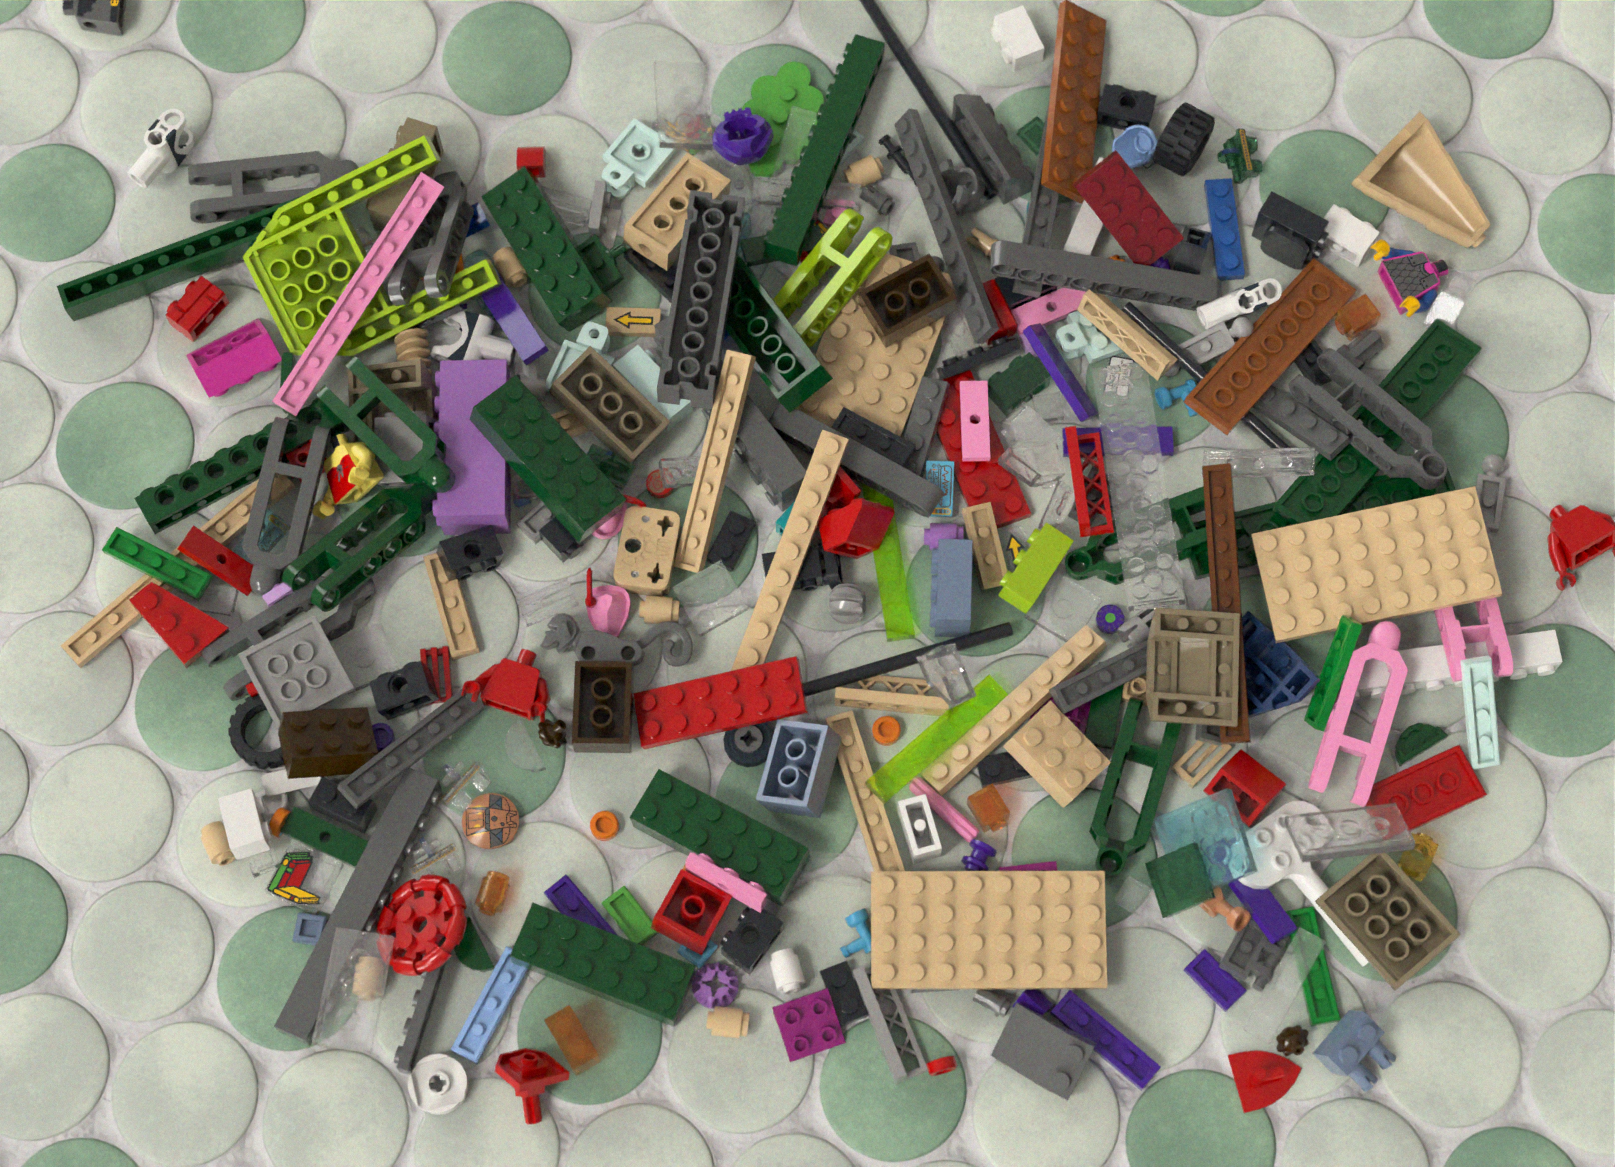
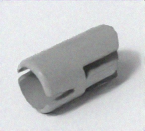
M1156 601L1119 626L1117 631L1123 643L1128 640L1131 641L1127 645L1129 649L1148 640L1153 611L1155 607L1158 608Z

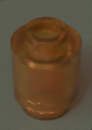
M488 871L487 875L482 878L474 903L479 907L478 911L480 913L495 916L496 913L503 911L510 889V884H508L510 878L507 875L496 871Z

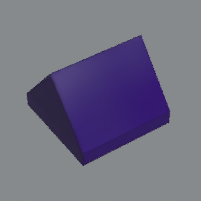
M1026 989L1012 1007L1014 1008L1016 1003H1019L1044 1016L1054 1004L1037 989Z

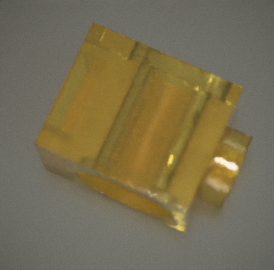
M1411 833L1404 844L1397 865L1407 876L1421 882L1428 873L1439 844L1433 842V839L1426 834ZM1411 850H1420L1424 855V860L1413 858Z

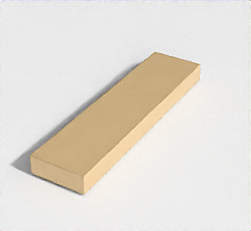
M437 553L423 556L452 660L480 653L460 581L458 579L448 581Z

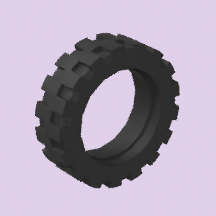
M258 693V696L247 697L245 699L246 702L242 705L239 704L235 708L236 713L231 715L229 721L231 726L228 728V734L231 739V745L245 763L265 770L268 767L272 769L284 764L281 747L271 752H259L247 744L245 729L249 720L257 713L267 710Z

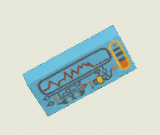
M926 461V480L935 484L944 492L930 517L952 518L954 462Z

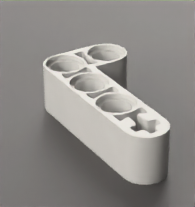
M1099 157L1096 165L1105 158ZM1085 200L1063 251L1092 256L1105 225Z

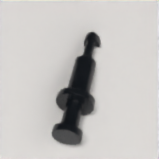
M889 134L883 136L878 143L884 145L889 153L886 157L889 160L893 159L902 172L911 177L917 187L909 163L901 153L903 148L901 146L895 147L890 141L891 137Z

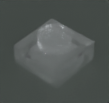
M1128 875L1114 903L1139 916L1154 889Z

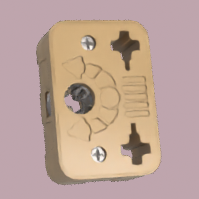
M631 506L626 510L613 572L615 586L624 588L628 594L661 597L664 594H669L678 542L681 536L680 517L676 512ZM666 525H669L670 527H668L667 531H665V536H663L662 530L665 529ZM633 547H638L635 553H630L629 550ZM659 572L661 579H658L657 583H652Z

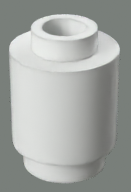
M783 949L771 954L772 961L770 966L777 990L784 991V994L800 991L801 985L805 983L798 955L794 954L793 949Z

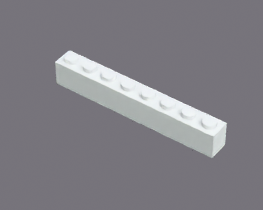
M1555 630L1507 636L1513 659V674L1510 676L1512 680L1524 678L1527 674L1538 673L1539 676L1553 674L1563 662ZM1485 641L1465 643L1466 659L1489 655ZM1443 645L1398 651L1408 668L1401 695L1413 693L1416 689L1426 688L1427 691H1435L1443 688L1444 685L1454 684L1455 687H1463L1462 681L1454 682L1451 678ZM1373 658L1365 661L1353 701L1360 699V696L1371 695V698H1380L1381 693L1386 689L1390 676L1385 662ZM1493 672V680H1494V682L1498 681L1499 678H1502V677H1496V676L1494 675V672Z

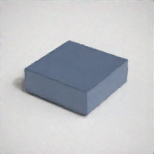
M298 912L292 941L294 943L315 946L328 922L327 916Z

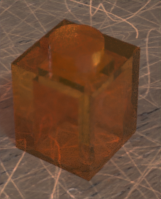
M1365 293L1338 309L1334 320L1335 326L1340 334H1345L1348 340L1351 341L1368 328L1372 329L1377 326L1381 314Z
M993 783L968 796L967 806L984 833L989 830L996 832L1007 825L1006 821L1009 820L1010 811Z

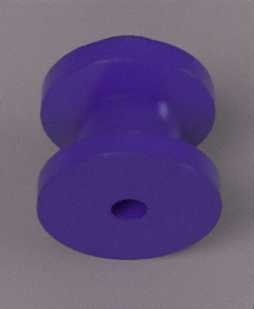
M972 839L969 843L973 849L970 856H963L961 860L965 865L964 869L966 871H988L989 867L985 863L988 857H995L997 851L982 841Z

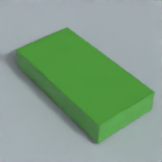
M625 885L601 902L630 941L643 945L659 933L651 929L652 920Z

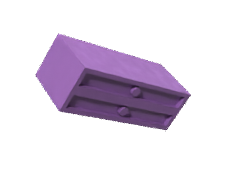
M507 359L440 361V371L435 372L436 387H439V396H435V412L438 413L439 422L434 423V433L446 444L444 462L455 474L453 487L447 492L437 493V499L433 500V516H436L437 526H441L444 535H461L492 525L495 534H511V466L469 420L473 407L511 379Z

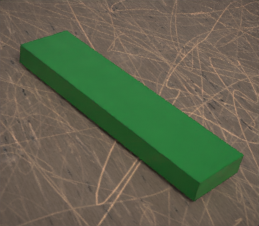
M118 527L115 528L102 549L105 554L197 601H200L213 580L211 574Z
M1341 616L1319 676L1320 681L1315 687L1304 717V721L1316 730H1325L1363 626L1349 616Z
M1314 906L1285 911L1297 926V930L1289 935L1310 1026L1339 1022L1341 1017Z

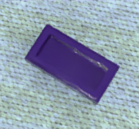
M1204 949L1183 971L1226 1012L1247 990L1230 973L1219 968L1220 963Z

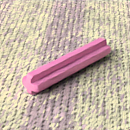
M916 777L910 783L909 790L916 796L926 794L930 809L967 842L970 843L972 839L978 836L979 830L921 777Z

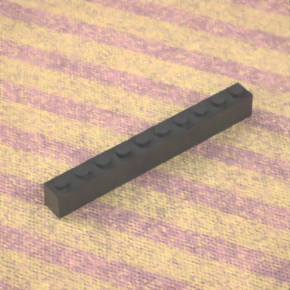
M412 768L404 772L274 1025L279 1032L311 1046L313 1040L317 1041L324 1029L322 1022L326 1014L333 1012L338 1000L336 995L340 987L344 988L351 976L349 969L353 961H358L364 950V945L362 944L367 934L371 935L377 925L378 920L376 916L380 908L383 909L389 902L391 896L389 890L393 882L397 883L400 880L404 870L402 865L406 857L410 858L417 845L415 839L419 831L423 832L426 829L430 819L428 814L432 806H437L442 797V787L437 779Z

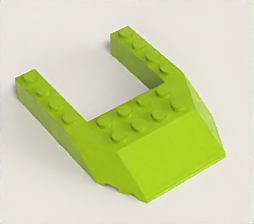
M423 135L278 208L271 221L256 238L257 240L244 254L243 259L290 353H293V355L302 356L367 256V252L346 209L442 162L430 137ZM485 259L456 273L449 294L445 297L430 298L424 289L412 295L409 304L395 306L392 304L382 284L336 356L359 354L395 337L402 331L411 329L430 318L436 317L501 285L502 283L491 260Z

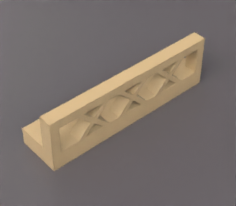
M1090 289L1084 293L1077 311L1157 381L1176 364L1177 358L1105 295L1093 293Z
M878 675L858 681L857 684L861 689L843 688V686L836 687L835 706L941 717L948 716L951 682ZM876 683H882L889 692L872 691L869 688ZM903 686H911L917 692V695L897 693V691ZM931 689L944 690V698L925 696V694Z

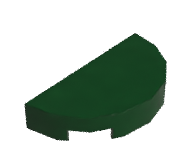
M1423 723L1409 726L1400 734L1395 745V757L1399 766L1401 767L1440 743L1448 735L1438 726L1434 727Z
M468 917L460 945L456 944L454 947L455 955L463 966L471 970L480 972L494 970L495 967L470 917Z

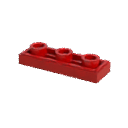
M193 525L177 550L248 596L252 592L250 577L253 565Z

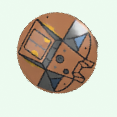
M496 793L483 794L473 799L465 808L462 816V828L465 836L471 844L483 849H496L511 843L519 826V815L515 805L507 797Z

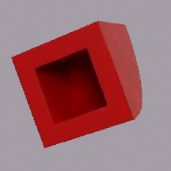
M545 146L518 147L516 158L517 171L525 166L537 178H546Z

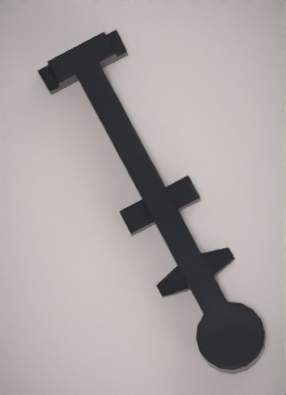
M467 303L458 305L411 329H424L467 309L468 305Z

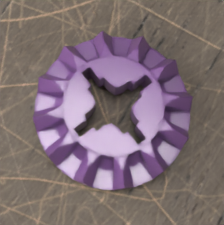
M720 962L706 963L696 971L692 981L694 997L701 1005L710 1009H714L715 1006H728L736 998L739 989L737 975L730 966ZM716 974H718L719 983L728 987L718 988L715 997H712L711 987L703 983L713 982Z

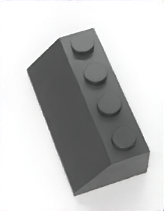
M957 94L953 99L952 122L994 185L1002 204L1005 205L1031 192L1034 179L1033 172L1028 165L1024 166L1022 163L1020 152L1015 144L1011 145L1007 139L1008 134L1003 124L997 123L992 106L989 103H985L981 95Z

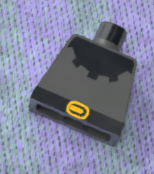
M63 0L64 15H76V19L84 31L123 36L126 0Z

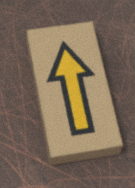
M607 307L606 327L608 328L609 336H656L654 325L661 321V309Z

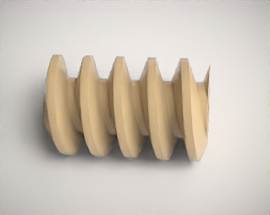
M414 328L397 334L394 339L396 345L395 352L398 356L396 361L422 359L426 367L429 368L432 363L431 360L426 358L431 354L430 350L425 349L429 346V340L424 339L428 336V331ZM427 369L428 372H429V374H430V376H432V375H433L432 370Z

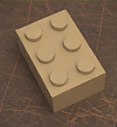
M1051 700L1003 746L1062 808L1068 805L1111 763Z

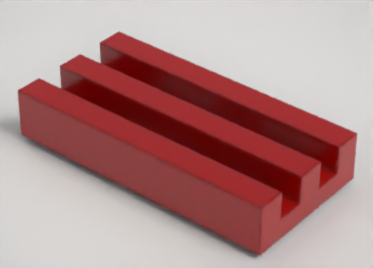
M442 646L439 649L432 647L431 650H426V648L420 649V659L427 667L428 657H432L433 679L439 696V700L427 705L444 703L453 696L449 647ZM443 655L446 696L441 697L438 663V656Z

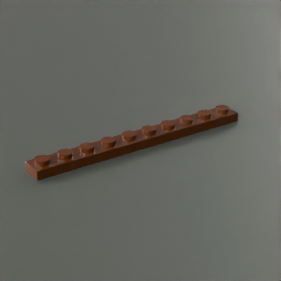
M1231 463L1202 466L1212 612L1240 614L1237 727L1220 726V739L1222 745L1250 743Z

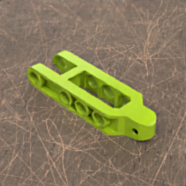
M846 209L839 215L773 298L789 319L794 311L803 305L802 301L813 287L819 285L818 281L831 265L834 266L835 263L841 267L797 324L794 325L809 347L816 343L885 256L893 242V237L890 233L881 227H875L866 235L849 258L842 255L853 242L852 238L859 231L862 220H864V217L853 209Z

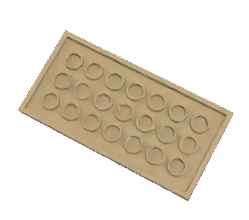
M886 253L827 327L817 349L816 356L833 379L796 407V409L832 427L841 410L845 407L902 437L915 402L921 378L925 376L947 315L885 348L858 304V292L909 265L912 261ZM942 272L951 289L956 293L950 275Z
M1475 486L1251 534L1276 643L1336 631L1342 615L1352 617L1362 625L1502 596Z
M871 871L872 989H1107L1105 871Z

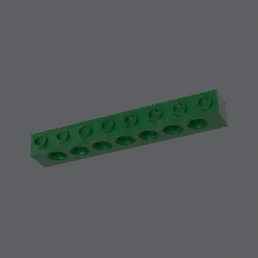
M317 397L310 405L301 409L296 417L289 413L284 418L290 420V424L288 423L286 435L290 432H297V434L291 439H284L285 450L282 463H288L287 454L310 442L309 440L313 438L316 426L330 428V439L338 434L348 432L349 427ZM321 419V422L318 425H310V423L313 420ZM273 422L267 424L263 430L254 435L242 437L237 444L218 450L209 459L195 462L188 470L169 476L164 483L156 487L146 488L139 496L135 497L153 532L157 534L258 480L265 452H261V449L268 444ZM241 458H248L245 464L236 465ZM224 471L219 478H212L215 472ZM199 484L196 490L187 491L191 485ZM174 497L170 504L163 505L166 498Z

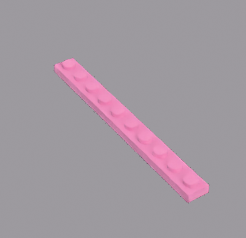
M422 172L419 174L272 401L273 403L295 417L297 416L443 191L444 186Z

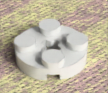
M432 1054L424 1057L416 1064L412 1074L409 1076L408 1091L410 1097L426 1113L434 1115L449 1113L466 1099L468 1090L466 1071L458 1061L447 1055ZM435 1077H440L442 1081L446 1080V1085L443 1086L440 1092L430 1088V1084L435 1083Z

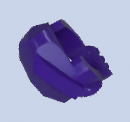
M749 107L745 108V110L738 108V111L733 109L730 114L729 111L724 112L725 121L719 123L713 135L714 150L727 161L738 166L758 162L766 154L774 138L771 125L763 117L756 114L752 115Z

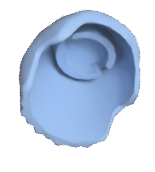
M1133 125L1126 128L1120 136L1113 140L1112 152L1116 150L1130 169L1146 165L1154 158V151L1158 140L1154 131L1149 127Z

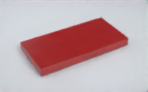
M1457 745L1374 783L1364 808L1385 844L1480 800L1487 794L1460 745Z

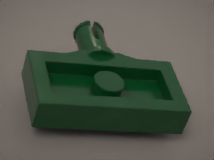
M594 234L579 245L606 291L625 279L617 267L616 261L618 256L628 251L623 241L608 249L601 238Z

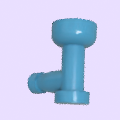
M1193 379L1185 381L1184 385L1170 390L1166 387L1155 389V398L1159 407L1162 410L1169 408L1172 405V400L1180 397L1184 403L1185 398L1196 387ZM1184 403L1190 417L1198 415L1197 412Z
M865 908L845 918L847 925L851 928L855 927L860 935V938L840 948L845 958L862 949L866 954L871 953V931L866 924L869 915Z

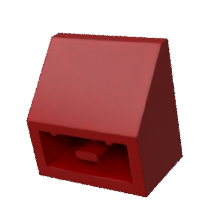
M857 498L851 500L849 505L843 508L828 511L827 515L820 518L818 522L824 551L858 559L878 550L895 514L894 508L881 505V503L870 502L864 498Z
M1240 749L1221 767L1203 791L1251 829L1287 784Z

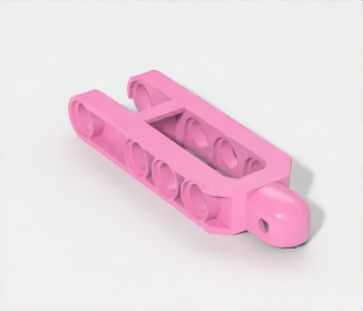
M1497 598L1475 602L1481 625L1460 627L1459 620L1455 618L1453 607L1434 610L1450 675L1454 682L1462 681L1460 660L1466 659L1465 643L1485 641L1488 654L1492 659L1494 675L1496 677H1503L1513 674L1512 654Z
M1389 621L1380 622L1370 632L1367 645L1353 651L1325 727L1310 776L1309 789L1321 793L1324 792L1337 752L1340 750L1361 757L1355 780H1357L1353 797L1349 802L1363 807L1366 805L1408 672L1407 666L1397 651L1401 640V632L1396 624ZM1373 658L1386 663L1390 676L1385 691L1380 695L1379 699H1382L1377 717L1372 721L1374 728L1370 741L1367 743L1343 735L1365 661Z

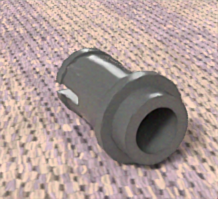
M870 184L860 194V199L876 208L877 213L880 215H888L895 206L891 196L883 195Z
M978 989L973 997L974 1002H978L995 1012L994 1016L996 1017L999 1015L1005 1017L1012 1005V1002L1008 1000V996L1002 997L990 989Z

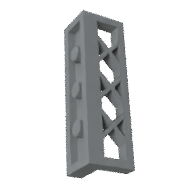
M861 966L852 970V975L895 1084L928 1072L897 991L889 990L890 996L885 994L886 990H873L867 977L871 975V967L864 969ZM882 998L894 1002L896 1006L892 1019L884 1016L881 1012L879 1005ZM898 1014L900 1016L902 1023L896 1021V1017ZM893 1025L906 1031L907 1038L903 1046L893 1042L890 1034ZM909 1041L913 1050L906 1048ZM904 1052L915 1056L920 1067L905 1072L901 1062Z

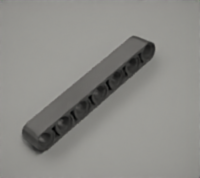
M779 403L768 420L784 441L810 455L814 453L822 429L849 439L847 449L840 464L845 473L923 517L929 518L944 494L938 486L796 408L789 413Z

